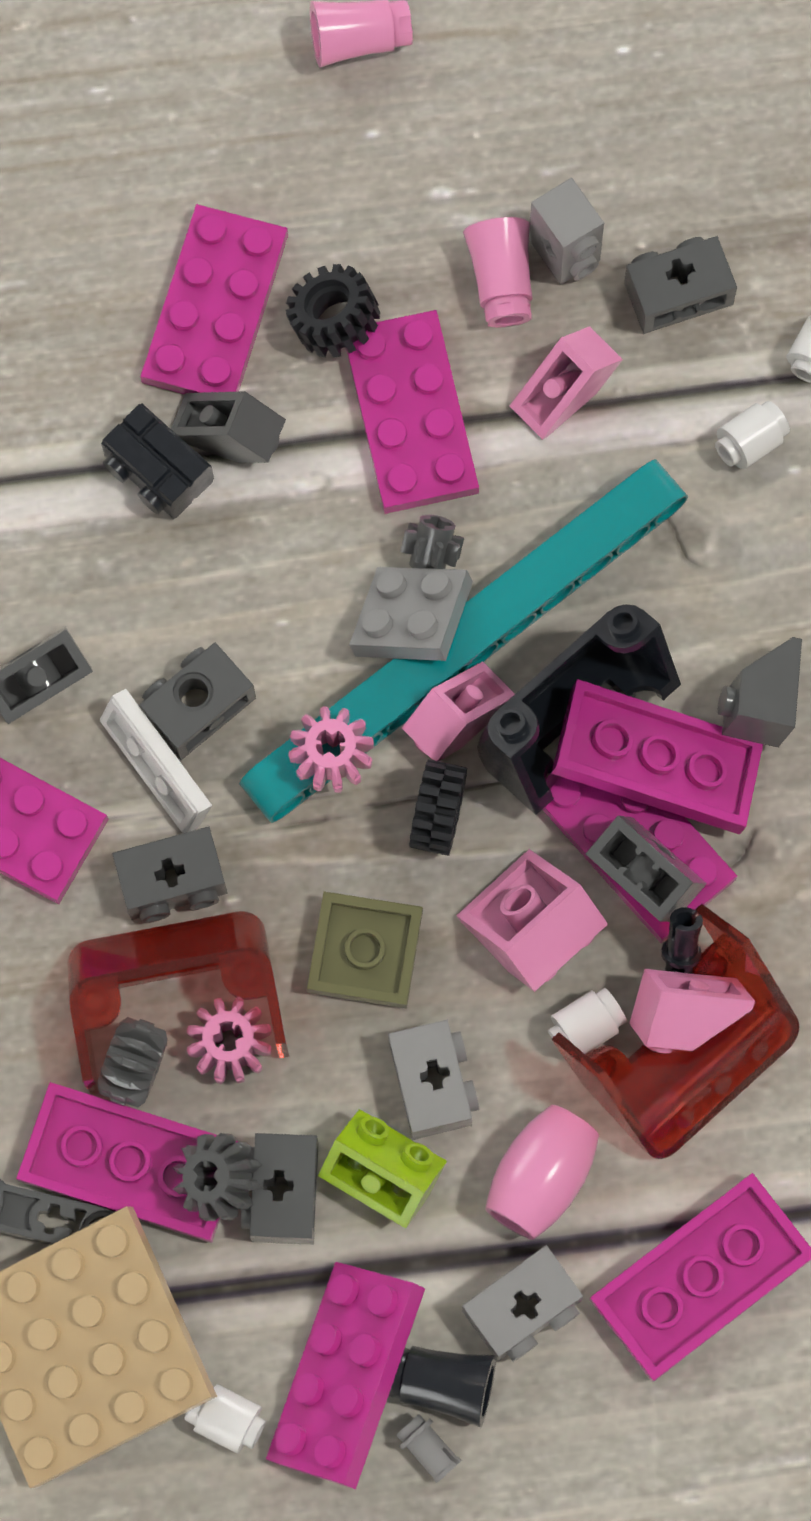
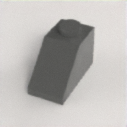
M246 391L185 393L171 430L188 445L238 463H269L272 454L278 447L279 436L286 419Z
M790 638L744 668L730 686L723 687L717 708L718 715L723 716L722 735L779 748L796 725L802 639Z

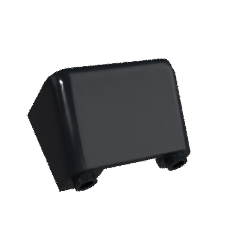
M625 604L616 606L602 616L501 706L490 718L479 738L477 745L478 755L486 770L535 815L554 799L546 783L547 773L550 774L552 772L554 762L543 750L561 735L571 688L577 679L609 690L614 689L618 693L635 697L636 692L652 691L663 701L681 685L660 623L636 605Z

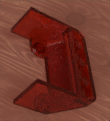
M700 904L695 910L697 915L701 914L703 925L714 942L702 952L701 959L693 967L692 974L737 978L755 1000L753 1009L693 1051L673 1049L671 1053H659L650 1050L643 1044L627 1059L625 1054L618 1048L606 1045L595 1049L587 1056L559 1032L552 1038V1041L582 1085L638 1146L656 1159H664L676 1153L793 1045L799 1033V1020L751 940L703 904Z
M232 912L86 940L75 946L68 957L70 1011L82 1081L90 1095L99 1093L97 1086L98 1075L90 1030L107 1027L116 1020L122 1006L120 988L220 969L225 988L236 998L251 1000L267 997L279 1058L290 1057L266 929L262 921L250 912Z

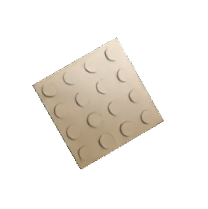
M126 1206L0 1271V1420L29 1488H37L217 1397L133 1207Z

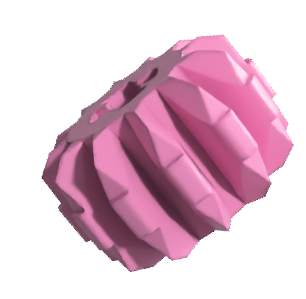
M324 706L320 708L321 721L316 722L307 714L302 717V724L306 731L293 730L291 732V742L299 747L293 748L288 754L290 762L301 764L296 771L297 777L300 780L308 779L315 774L313 778L314 790L321 791L326 780H332L334 792L339 793L343 789L341 778L346 777L351 783L358 785L361 782V776L356 768H371L372 758L365 752L374 748V741L372 737L361 736L366 729V723L363 719L355 720L348 725L350 717L348 709L342 708L337 718L331 719L329 708ZM328 743L331 747H336L340 744L341 754L337 757L331 752L323 755L322 745Z
M217 998L214 1000L217 1014L211 1016L203 1008H199L196 1012L200 1021L205 1025L204 1027L197 1025L188 1026V1036L200 1041L188 1046L187 1052L189 1057L203 1056L196 1066L198 1072L202 1075L209 1072L216 1065L214 1072L216 1083L222 1084L225 1081L228 1070H233L237 1083H243L245 1076L241 1067L247 1065L253 1072L259 1073L262 1070V1065L253 1055H271V1045L259 1041L272 1034L269 1024L255 1025L262 1016V1012L258 1007L250 1009L243 1016L244 1001L242 998H235L231 1011H226L222 998ZM228 1030H233L235 1037L239 1034L243 1035V1037L236 1040V1049L232 1051H226L224 1044H221L219 1048L216 1046V1044L223 1041L222 1033Z

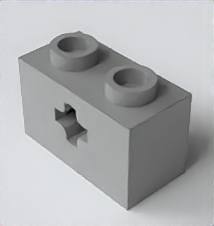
M571 177L531 202L529 241L560 285L571 278L580 280L591 274L597 268L601 258L604 222Z
M447 1019L389 1033V1045L412 1139H420L472 1126L471 1112L479 1110V1104L473 1080L463 1082L459 1063L467 1061L461 1032L451 1033ZM437 1067L439 1075L449 1076L443 1079L442 1089L433 1090L430 1082L422 1083V1081L428 1078V1069Z
M546 1245L462 1305V1312L492 1354L496 1355L497 1361L508 1355L514 1362L538 1344L533 1336L549 1324L554 1331H557L577 1317L580 1312L575 1306L582 1301L583 1295ZM521 1296L525 1301L535 1297L538 1303L534 1308V1319L530 1320L525 1314L515 1318L513 1312L517 1305L516 1297Z

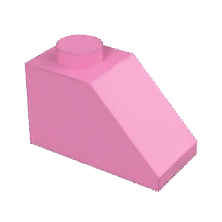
M590 326L561 337L510 404V407L541 439H545L598 393L623 359Z
M481 662L432 688L403 725L402 729L414 740L416 747L421 752L428 755L434 761H440L465 746L488 724L493 714L512 698L515 693L484 662Z
M644 969L629 1024L644 1045L650 1050L659 1053H671L673 1049L693 1051L753 1009L755 1000L737 978Z

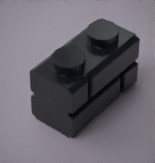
M143 403L138 404L123 419V422L118 424L102 440L101 445L106 457L103 464L106 469L120 482L124 483L129 478L141 489L137 493L138 497L155 514H159L164 510L173 519L177 518L192 503L193 499L197 498L214 480L212 466Z

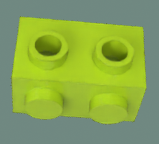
M359 1109L335 1139L318 1176L406 1229L428 1199L447 1161L431 1152L426 1146L414 1142L389 1127L381 1119Z

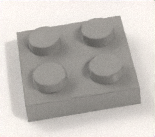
M377 567L349 644L355 657L446 661L473 583L468 571L458 569Z

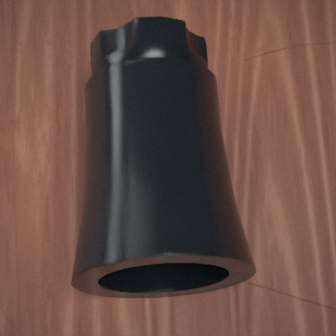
M412 1346L410 1349L405 1348L388 1396L400 1398L402 1403L454 1416L481 1428L491 1397L496 1368V1355L460 1354Z

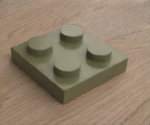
M324 891L307 993L407 1009L423 907Z

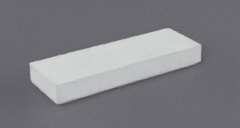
M127 689L114 694L106 706L100 722L180 831L186 833L196 830L206 817L212 804Z

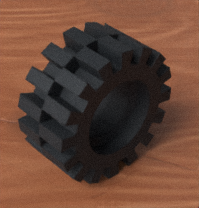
M333 264L332 272H329L326 266L317 268L318 276L313 278L310 272L303 276L306 284L302 286L296 283L292 288L296 297L288 296L286 302L289 307L286 310V316L301 343L304 344L309 352L313 353L315 350L319 357L324 358L328 350L333 358L341 357L342 348H346L349 354L356 351L353 343L359 340L364 345L369 340L366 331L375 333L378 325L374 319H380V310L377 307L379 306L378 301L364 276L360 272L357 274L355 268L347 266L344 271L341 264ZM347 302L344 309L337 315L319 320L322 313L332 305Z
M430 759L427 760L415 806V815L410 834V848L447 856L450 855L463 801L467 767Z

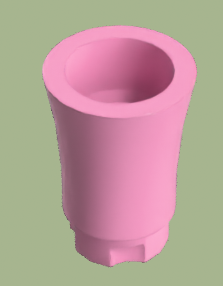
M388 0L310 2L312 42L319 68L350 58L394 51V47L412 45L411 14L408 2L405 0L390 2Z
M501 217L483 220L468 226L463 231L476 276L480 306L484 309L485 319L490 327L503 328L521 325L532 319L530 302L533 297L528 251L530 223L523 218Z

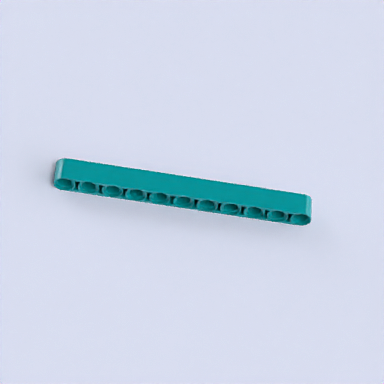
M656 459L646 463L467 601L446 661L393 658L329 708L331 719H336L342 708L348 709L350 714L348 725L355 720L363 719L366 723V729L361 736L372 737L375 747L407 722L432 688L486 661L670 518L684 505L688 495ZM318 716L315 721H321V717ZM291 738L250 769L239 783L271 823L282 819L317 792L313 789L315 774L305 780H300L297 777L296 771L301 764L290 762L288 752L299 746L291 742ZM328 743L322 745L323 755L331 752L337 757L341 754L340 744L336 747H331Z

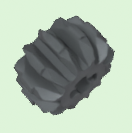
M126 1017L116 1028L97 1081L99 1094L111 1098L110 1101L123 1106L128 1104L138 1108L144 1104L149 1096L164 1056L168 1041L166 1031L155 1027L154 1023L142 1019L138 1021Z
M220 1133L216 1137L212 1134H203L197 1137V1146L187 1145L181 1148L187 1162L186 1164H177L172 1168L178 1174H183V1181L173 1188L178 1194H187L183 1208L189 1212L199 1211V1217L203 1220L216 1221L219 1217L222 1220L235 1219V1217H238V1208L249 1209V1207L254 1206L248 1192L249 1190H259L263 1186L257 1180H252V1173L262 1166L258 1160H248L252 1146H249L246 1142L236 1143V1137H233L232 1134Z

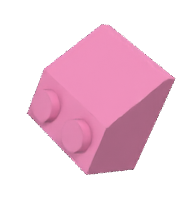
M530 849L456 915L461 923L511 975L534 992L545 982L552 979L564 964L582 948L588 946L594 937L608 925L578 882Z

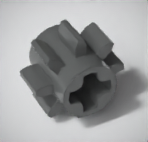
M423 515L420 517L418 525L409 523L408 530H405L400 552L411 554L409 565L412 568L446 569V565L456 567L457 560L460 559L464 537L454 535L456 525L451 520L437 515Z

